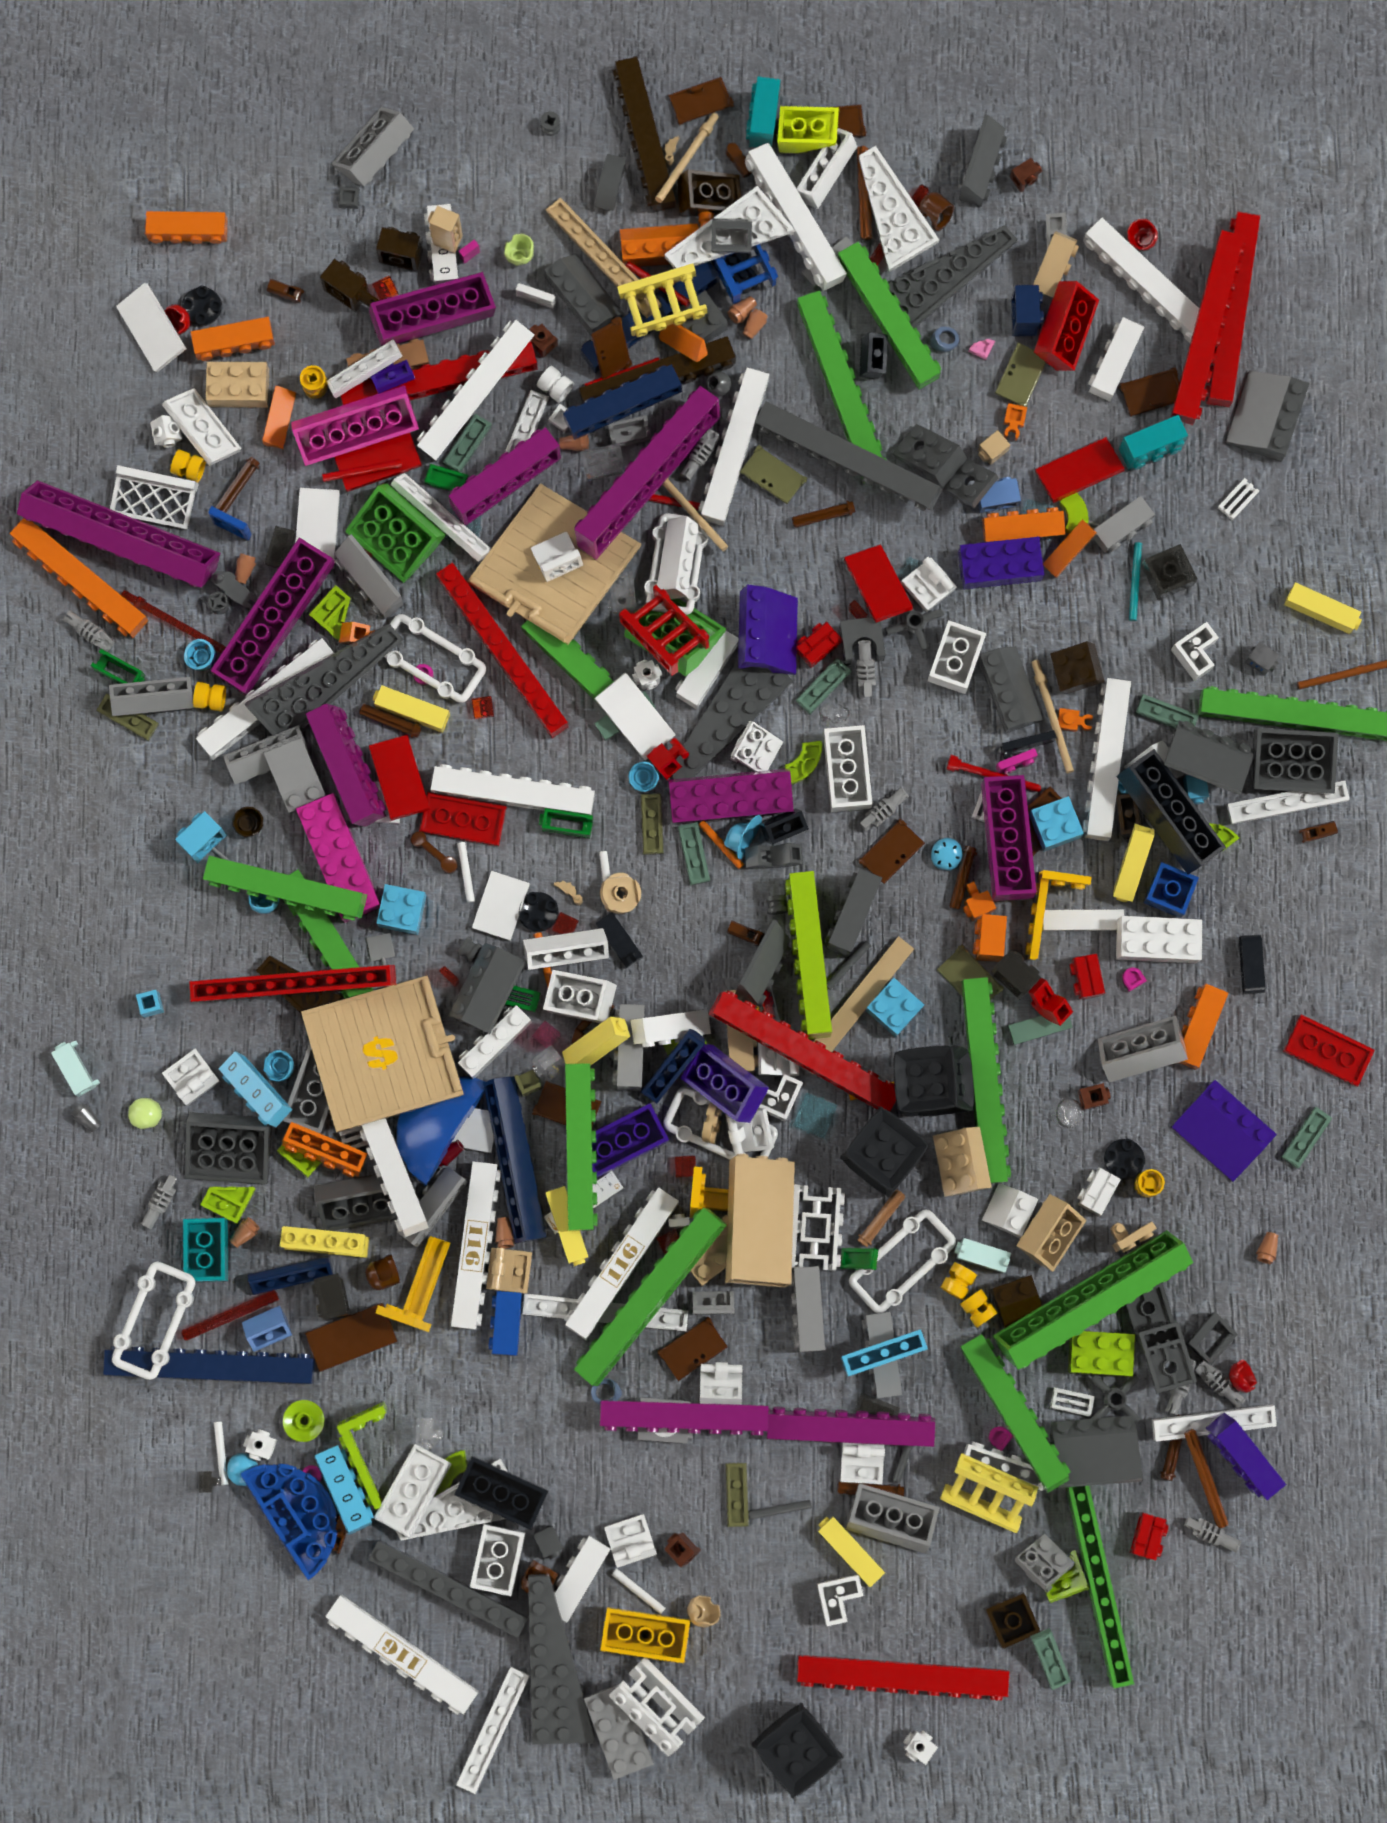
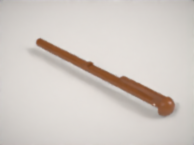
M1387 660L1368 665L1363 664L1356 668L1297 682V686L1300 690L1387 668Z

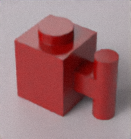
M676 738L671 739L670 744L673 747L670 750H667L661 743L647 755L648 759L666 780L682 767L676 758L681 756L683 759H686L689 756L688 751Z

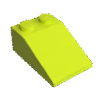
M780 106L777 141L779 153H803L835 146L837 143L839 107Z

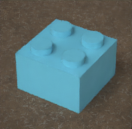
M1069 796L1032 809L1029 813L1043 852L1080 839L1084 834Z
M205 811L202 814L198 813L191 820L192 824L187 828L183 827L177 833L178 837L175 839L197 864L213 847L218 845L227 836L223 829Z
M385 884L376 923L377 926L418 935L426 893Z
M893 978L865 1011L896 1038L919 1013L924 1004L899 981Z

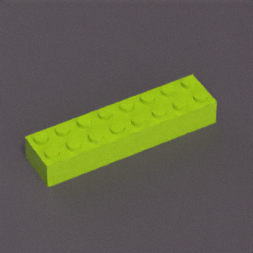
M814 871L789 873V878L785 880V893L790 895L787 910L788 915H792L789 923L790 935H794L791 943L792 954L797 957L794 960V973L799 975L796 991L797 995H801V1000L798 1003L799 1015H803L804 1019L800 1023L801 1031L809 1036V1040L828 1038L832 1034Z

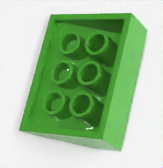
M388 483L376 487L345 530L347 534H352L363 548L403 583L435 551L446 536L442 530Z
M680 598L671 599L677 606L686 607L687 603ZM695 608L687 616L700 630L704 629L708 633L709 648L706 650L699 643L678 659V672L685 677L701 664L726 632V628ZM651 610L639 619V623L643 627L648 626L665 612ZM672 617L656 629L652 636L656 640H661L679 626L680 623ZM625 628L624 636L632 642H634L635 644H637L638 646H640L641 648H643L644 650H646L642 646V644ZM686 630L667 644L665 649L669 653H674L694 637Z

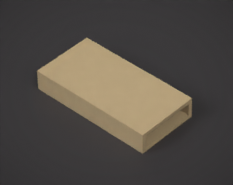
M737 1154L729 1161L725 1282L782 1288L791 1285L795 1162H790L787 1158L770 1160L767 1156L750 1158L748 1154Z

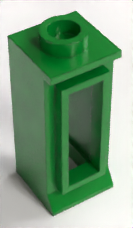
M102 649L99 650L101 657L97 664L93 662L91 664L94 671L119 684L128 682L105 670L109 662L136 676L133 682H143L146 680L143 671Z
M545 808L544 814L540 813L539 825L542 826V832L590 839L593 816ZM555 818L583 823L582 831L553 827L551 826V820Z

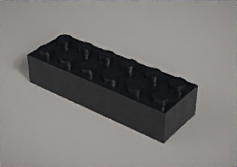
M1155 749L1116 776L1187 875L1200 868L1226 848L1172 772L1164 765V761Z

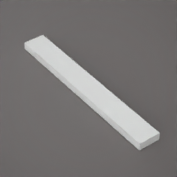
M524 1294L522 1315L565 1319L569 1311H575L579 1305L576 1303L578 1299ZM611 1303L599 1323L612 1322L616 1317L615 1313L626 1304ZM660 1308L646 1327L686 1332L688 1311Z

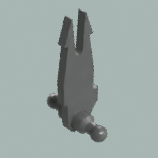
M217 571L212 574V582L223 590L226 596L250 610L253 608L249 600L256 603L258 599L235 579L236 576L228 571Z

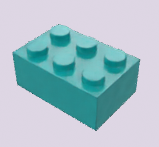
M757 76V83L752 84L749 118L746 129V140H749V147L757 148L768 142L771 147L773 146L781 79Z
M1176 415L1124 437L1119 451L1128 470L1132 468L1137 470L1144 467L1145 463L1151 460L1157 462L1164 458L1163 455L1168 453L1173 455L1180 452L1188 434L1179 415Z
M183 1219V1272L192 1275L195 1282H228V1219Z

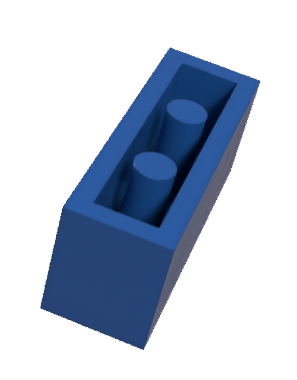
M497 1291V1295L492 1297V1308H495V1316H491L490 1329H494L493 1337H489V1350H492V1354L518 1356L522 1293Z

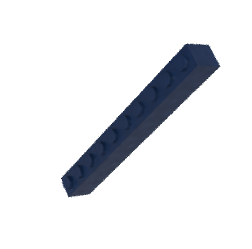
M111 1346V1350H105L103 1375L139 1377L113 1364L114 1346ZM132 1347L131 1351H123L120 1359L150 1372L154 1364L152 1362V1354L156 1350H160V1348H152V1352L144 1351V1347ZM173 1349V1353L168 1352L170 1356L169 1362L161 1366L157 1378L314 1384L315 1359L310 1358V1354H298V1358L289 1357L290 1353H277V1357H269L268 1352H256V1356H248V1352L235 1351V1355H227V1351L215 1350L214 1354H206V1350L194 1349V1353H186V1349Z

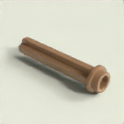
M895 1190L865 1231L858 1235L857 1241L866 1248L872 1245V1240L905 1199V1195L901 1191Z

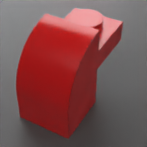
M1040 978L1028 991L1033 1000L1031 1002L1033 1008L1054 1024L1061 1026L1073 1013L1066 998L1054 994L1047 980Z

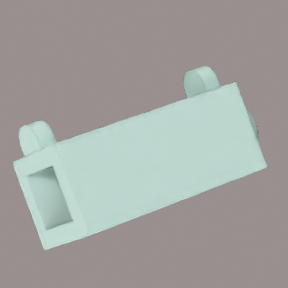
M77 1041L67 1044L63 1042L57 1045L55 1051L51 1054L74 1095L80 1097L96 1088L100 1082L98 1079L92 1080L74 1048L78 1045Z
M963 1238L961 1242H957L954 1251L957 1254L956 1259L1003 1274L1006 1272L1011 1256L1010 1252Z

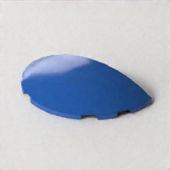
M458 1076L463 1096L400 1114L397 1123L396 1140L398 1151L407 1165L408 1171L424 1185H427L465 1120L470 1117L485 1093L483 1083L485 1081L477 1078L472 1079L468 1076Z
M263 1464L240 1474L271 1527L307 1580H310L326 1564L336 1541L337 1515L328 1492L311 1474L287 1464Z

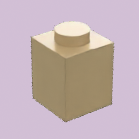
M997 430L979 445L978 455L984 462L992 465L1009 451L1010 444Z

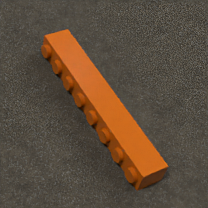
M23 518L9 533L13 538L12 543L19 549L24 547L28 551L27 555L35 562L37 560L42 562L43 565L41 567L49 574L54 572L58 576L57 580L63 586L69 585L73 588L71 592L79 599L85 598L88 601L87 605L93 611L99 610L103 613L101 617L109 624L115 623L118 626L117 630L123 636L129 635L131 638H134L149 621L142 612L34 522Z

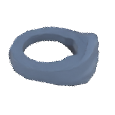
M950 327L938 328L930 339V346L942 352L956 348L959 343V335ZM942 332L951 333L955 339L954 343L947 344L941 342L939 335Z
M604 1378L600 1385L607 1384L614 1388L613 1397L604 1401H618L622 1395L621 1388L615 1381ZM592 1386V1399L601 1405L603 1400H600L596 1395V1390L599 1386Z

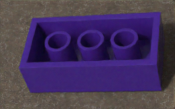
M1039 537L965 544L959 547L958 557L963 590L1039 582L1044 577Z
M709 1044L702 1046L681 1076L684 1082L736 1122L751 1123L769 1089L767 1085L714 1045Z
M651 1103L596 1130V1143H592V1151H596V1163L592 1165L593 1172H597V1178L669 1142Z
M1223 1413L1205 1428L1209 1433L1207 1435L1208 1439L1221 1450L1220 1454L1223 1458L1233 1465L1232 1469L1239 1477H1242L1246 1482L1245 1486L1258 1498L1262 1496L1264 1499L1269 1500L1286 1485L1235 1419Z

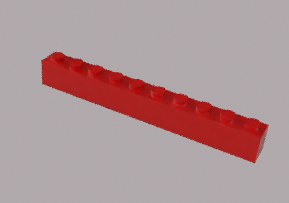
M1237 212L1235 218H1231L1229 230H1232V233L1245 236L1243 243L1246 244L1244 254L1240 255L1238 259L1241 262L1240 270L1238 273H1235L1233 278L1237 281L1234 291L1229 293V298H1232L1229 310L1225 309L1224 316H1227L1224 328L1220 327L1219 334L1222 335L1220 345L1215 346L1214 352L1217 353L1214 365L1212 364L1209 371H1212L1209 385L1205 387L1207 389L1206 404L1230 408L1233 402L1261 215Z
M1221 230L1171 413V417L1179 415L1183 423L1191 425L1194 424L1196 419L1199 420L1203 408L1199 406L1201 401H1205L1207 389H1204L1205 384L1210 382L1212 371H1209L1210 365H1214L1217 353L1214 352L1215 346L1220 345L1222 335L1219 334L1220 327L1224 328L1227 316H1224L1225 309L1229 310L1232 298H1229V293L1234 291L1237 280L1233 278L1235 273L1239 272L1241 262L1238 259L1240 255L1244 254L1246 244L1243 243L1245 236Z
M531 341L501 378L538 370ZM482 350L476 355H462L456 360L450 361L446 359L440 361L439 364L422 365L419 369L412 370L415 379L392 389L405 385L410 401L456 390L460 384L463 386L468 381L466 376L471 369L477 370L480 366L478 361L485 352L489 354L491 351ZM368 378L342 394L341 399L343 405L376 395L378 392L372 379Z
M452 562L437 572L436 575L440 584L551 738L566 730L568 722L454 563Z
M395 965L189 981L191 1002L395 986L396 972Z
M729 990L719 993L708 1013L710 1016L876 1110L879 1107H883L891 1111L896 1102L894 1083L887 1080L883 1082L878 1079L879 1075L860 1069L861 1065L852 1060L850 1062L843 1059L844 1055L833 1050V1052L825 1049V1044L809 1040V1036L802 1031H793L788 1023L772 1019L773 1015L769 1012L756 1010V1006L746 1000L742 1002L737 999L738 995Z
M798 1655L797 1682H801V1686L814 1687V1683L822 1684L823 1688H835V1685H843V1689L856 1690V1686L864 1687L865 1691H877V1688H885V1692L898 1693V1689L906 1690V1694H919V1691H927V1695L940 1696V1692L948 1693V1697H961V1694H969V1698L982 1699V1695L990 1696V1700L1002 1701L1003 1697H1008L1010 1671L1004 1669Z

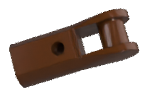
M729 143L726 156L734 163V166L743 178L750 176L752 172L745 165L746 156L736 143Z
M270 279L267 286V292L284 297L295 303L301 302V294L305 292L299 287L274 279ZM289 291H293V295H289Z
M1330 821L1299 831V834L1302 833V843H1308L1338 833L1335 821ZM1314 830L1315 837H1311L1309 831Z
M733 920L727 930L728 934L756 946L760 945V941L765 935ZM749 932L755 934L753 939L747 938Z
M338 1514L335 1530L337 1531V1537H341L340 1544L335 1542L332 1550L340 1555L347 1531Z

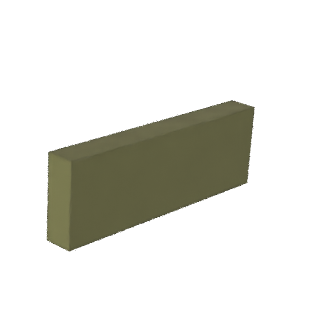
M107 693L96 709L100 714L147 741L150 740L159 725L158 722L142 713L112 716L110 695Z
M661 793L641 794L643 855L663 854Z
M726 1463L728 1527L749 1526L747 1463Z

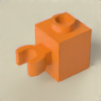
M357 622L342 623L339 643L351 645L375 630L370 631V625Z
M975 882L967 884L966 889L971 898L964 902L965 906L963 907L967 918L971 917L972 921H975L982 914L995 912L996 906L988 890L979 894Z

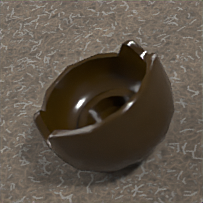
M242 807L232 818L234 830L242 837H253L263 827V816L254 807Z

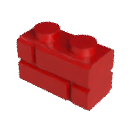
M825 622L823 625L821 623L817 624L811 630L813 633L810 636H803L796 643L798 645L796 647L797 654L810 668L814 667L842 642V638L828 622Z
M1091 954L1073 958L1071 960L1072 963L1069 964L1071 976H1075L1076 983L1073 984L1075 996L1079 995V1000L1103 996L1105 989L1098 955Z
M1140 1512L1129 1553L1152 1560L1161 1557L1163 1545L1160 1543L1162 1536L1166 1537L1169 1525L1166 1524L1167 1520Z

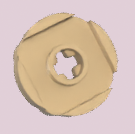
M615 873L602 883L600 897L607 911L625 914L637 906L641 899V888L636 880L629 877L630 875ZM618 888L625 892L622 898H619L616 894Z
M712 1102L709 1103L706 1112L707 1118L703 1125L702 1142L715 1144L716 1135L720 1130L721 1121H719V1116H721L722 1110Z

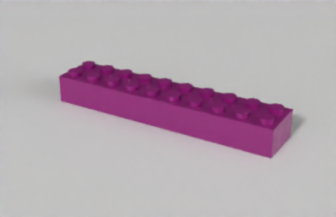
M701 386L689 394L684 405H680L675 415L671 419L666 420L663 429L653 435L649 445L640 450L638 457L634 462H630L621 477L618 476L614 480L613 486L608 491L603 492L599 502L589 508L583 520L580 519L576 523L574 530L578 548L595 560L598 559L693 450L701 437L720 419L719 398Z
M38 480L21 493L17 515L22 516L25 520L35 521L45 528H52L60 531L63 535L78 538L80 542L93 544L100 550H108L115 553L118 557L128 558L138 565L148 566L156 572L170 575L173 579L188 582L193 587L202 588L211 579L212 574L216 572L221 554L217 551Z

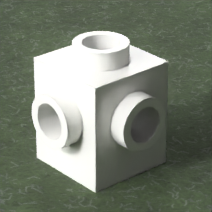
M161 415L150 422L155 445L170 448L182 440L181 429L171 416Z
M642 660L634 667L632 678L635 685H639L642 691L645 689L651 690L660 684L662 672L658 664L654 665L653 660ZM648 671L651 672L650 675H644V674H643V673L648 672Z
M258 1429L257 1433L252 1431L251 1435L247 1434L243 1446L247 1447L245 1452L250 1453L249 1458L261 1461L263 1457L270 1460L277 1440L270 1438L269 1432ZM261 1441L263 1446L257 1449L256 1444Z
M916 1730L914 1733L910 1732L903 1742L906 1744L904 1746V1749L907 1751L905 1755L914 1762L919 1759L925 1765L938 1747L931 1742L933 1737L923 1730L921 1733ZM918 1743H922L920 1749H916Z

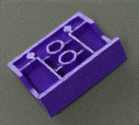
M748 584L740 591L738 668L761 667L768 668L773 673L796 675L797 597L768 587Z
M1216 1080L1209 1083L1201 1095L1171 1126L1173 1130L1232 1182L1277 1135Z

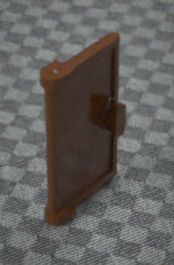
M722 77L668 95L679 126L708 114L734 107V102L727 92Z
M862 105L836 106L839 107L840 112L838 128L852 133L853 137H866Z
M621 317L611 320L612 323L591 334L602 379L623 368L626 369L632 366Z
M1176 367L1129 382L1119 383L1121 394L1123 393L1130 417L1174 404L1179 387Z
M900 818L857 861L872 874L882 877L881 882L885 884L925 842Z
M546 1081L532 1114L566 1126V1088ZM595 1099V1102H591V1110H595L596 1115L602 1102Z
M706 1317L701 1323L664 1348L657 1350L658 1356L666 1362L679 1381L728 1347L715 1329L712 1319Z

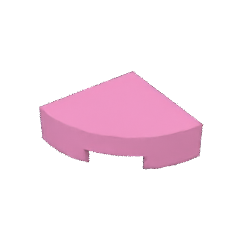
M985 339L974 343L968 352L986 360L995 341Z

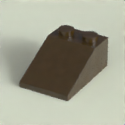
M687 169L677 179L680 215L698 216L701 212H711L714 215H718L741 198L739 174Z
M1032 1275L990 1289L1004 1329L1042 1306Z

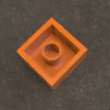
M982 914L980 919H977L974 934L978 936L973 943V954L976 955V960L1000 962L1002 960L1005 949L1007 916Z

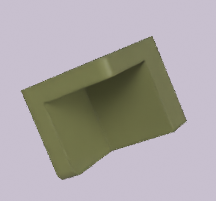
M534 1069L518 1076L517 1074L514 1076L523 1097L542 1089Z

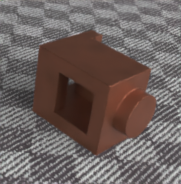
M1030 158L1012 169L1010 178L1018 190L1023 192L1025 185L1028 184L1030 186L1038 180V175L1042 172V168Z
M542 323L539 326L535 324L529 329L534 334L530 341L543 358L558 346V339ZM541 334L545 336L543 339H539L538 337Z
M1104 1083L1077 1091L1083 1111L1107 1105L1109 1103L1108 1100L1111 1099L1108 1087L1105 1088ZM1091 1094L1098 1096L1097 1101L1091 1099Z
M674 1533L667 1540L668 1545L664 1548L680 1567L688 1565L701 1551L684 1533L678 1535Z

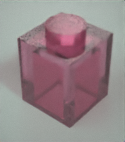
M546 1021L532 1035L533 1040L548 1052L561 1037V1033Z

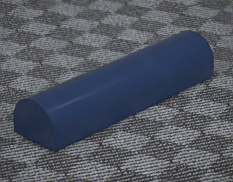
M689 1029L642 1088L641 1093L657 1104L705 1044L703 1036L697 1031Z
M325 1256L248 1274V1282L252 1294L256 1295L333 1277L334 1274L330 1257Z

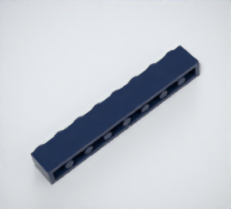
M709 261L694 266L696 277H693L692 283L698 296L720 281V274ZM682 281L674 283V290L689 299L685 284ZM658 291L655 297L662 305L659 308L661 317L672 315L673 312L667 294ZM630 310L629 314L625 317L621 316L628 349L645 337L631 335L630 327L635 326ZM639 311L643 323L654 320L653 314L646 318ZM588 340L582 345L581 356L596 374L600 369L593 340Z
M515 1077L491 1079L484 1082L483 1085L515 1244L546 1238V1226L543 1222L542 1206L539 1202L538 1186L535 1182L534 1166L531 1162L530 1146L527 1142L526 1126L523 1122L522 1106L519 1102L518 1086L515 1082Z

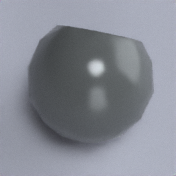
M720 371L712 373L706 383L708 391L717 397L726 395L732 385L730 377Z

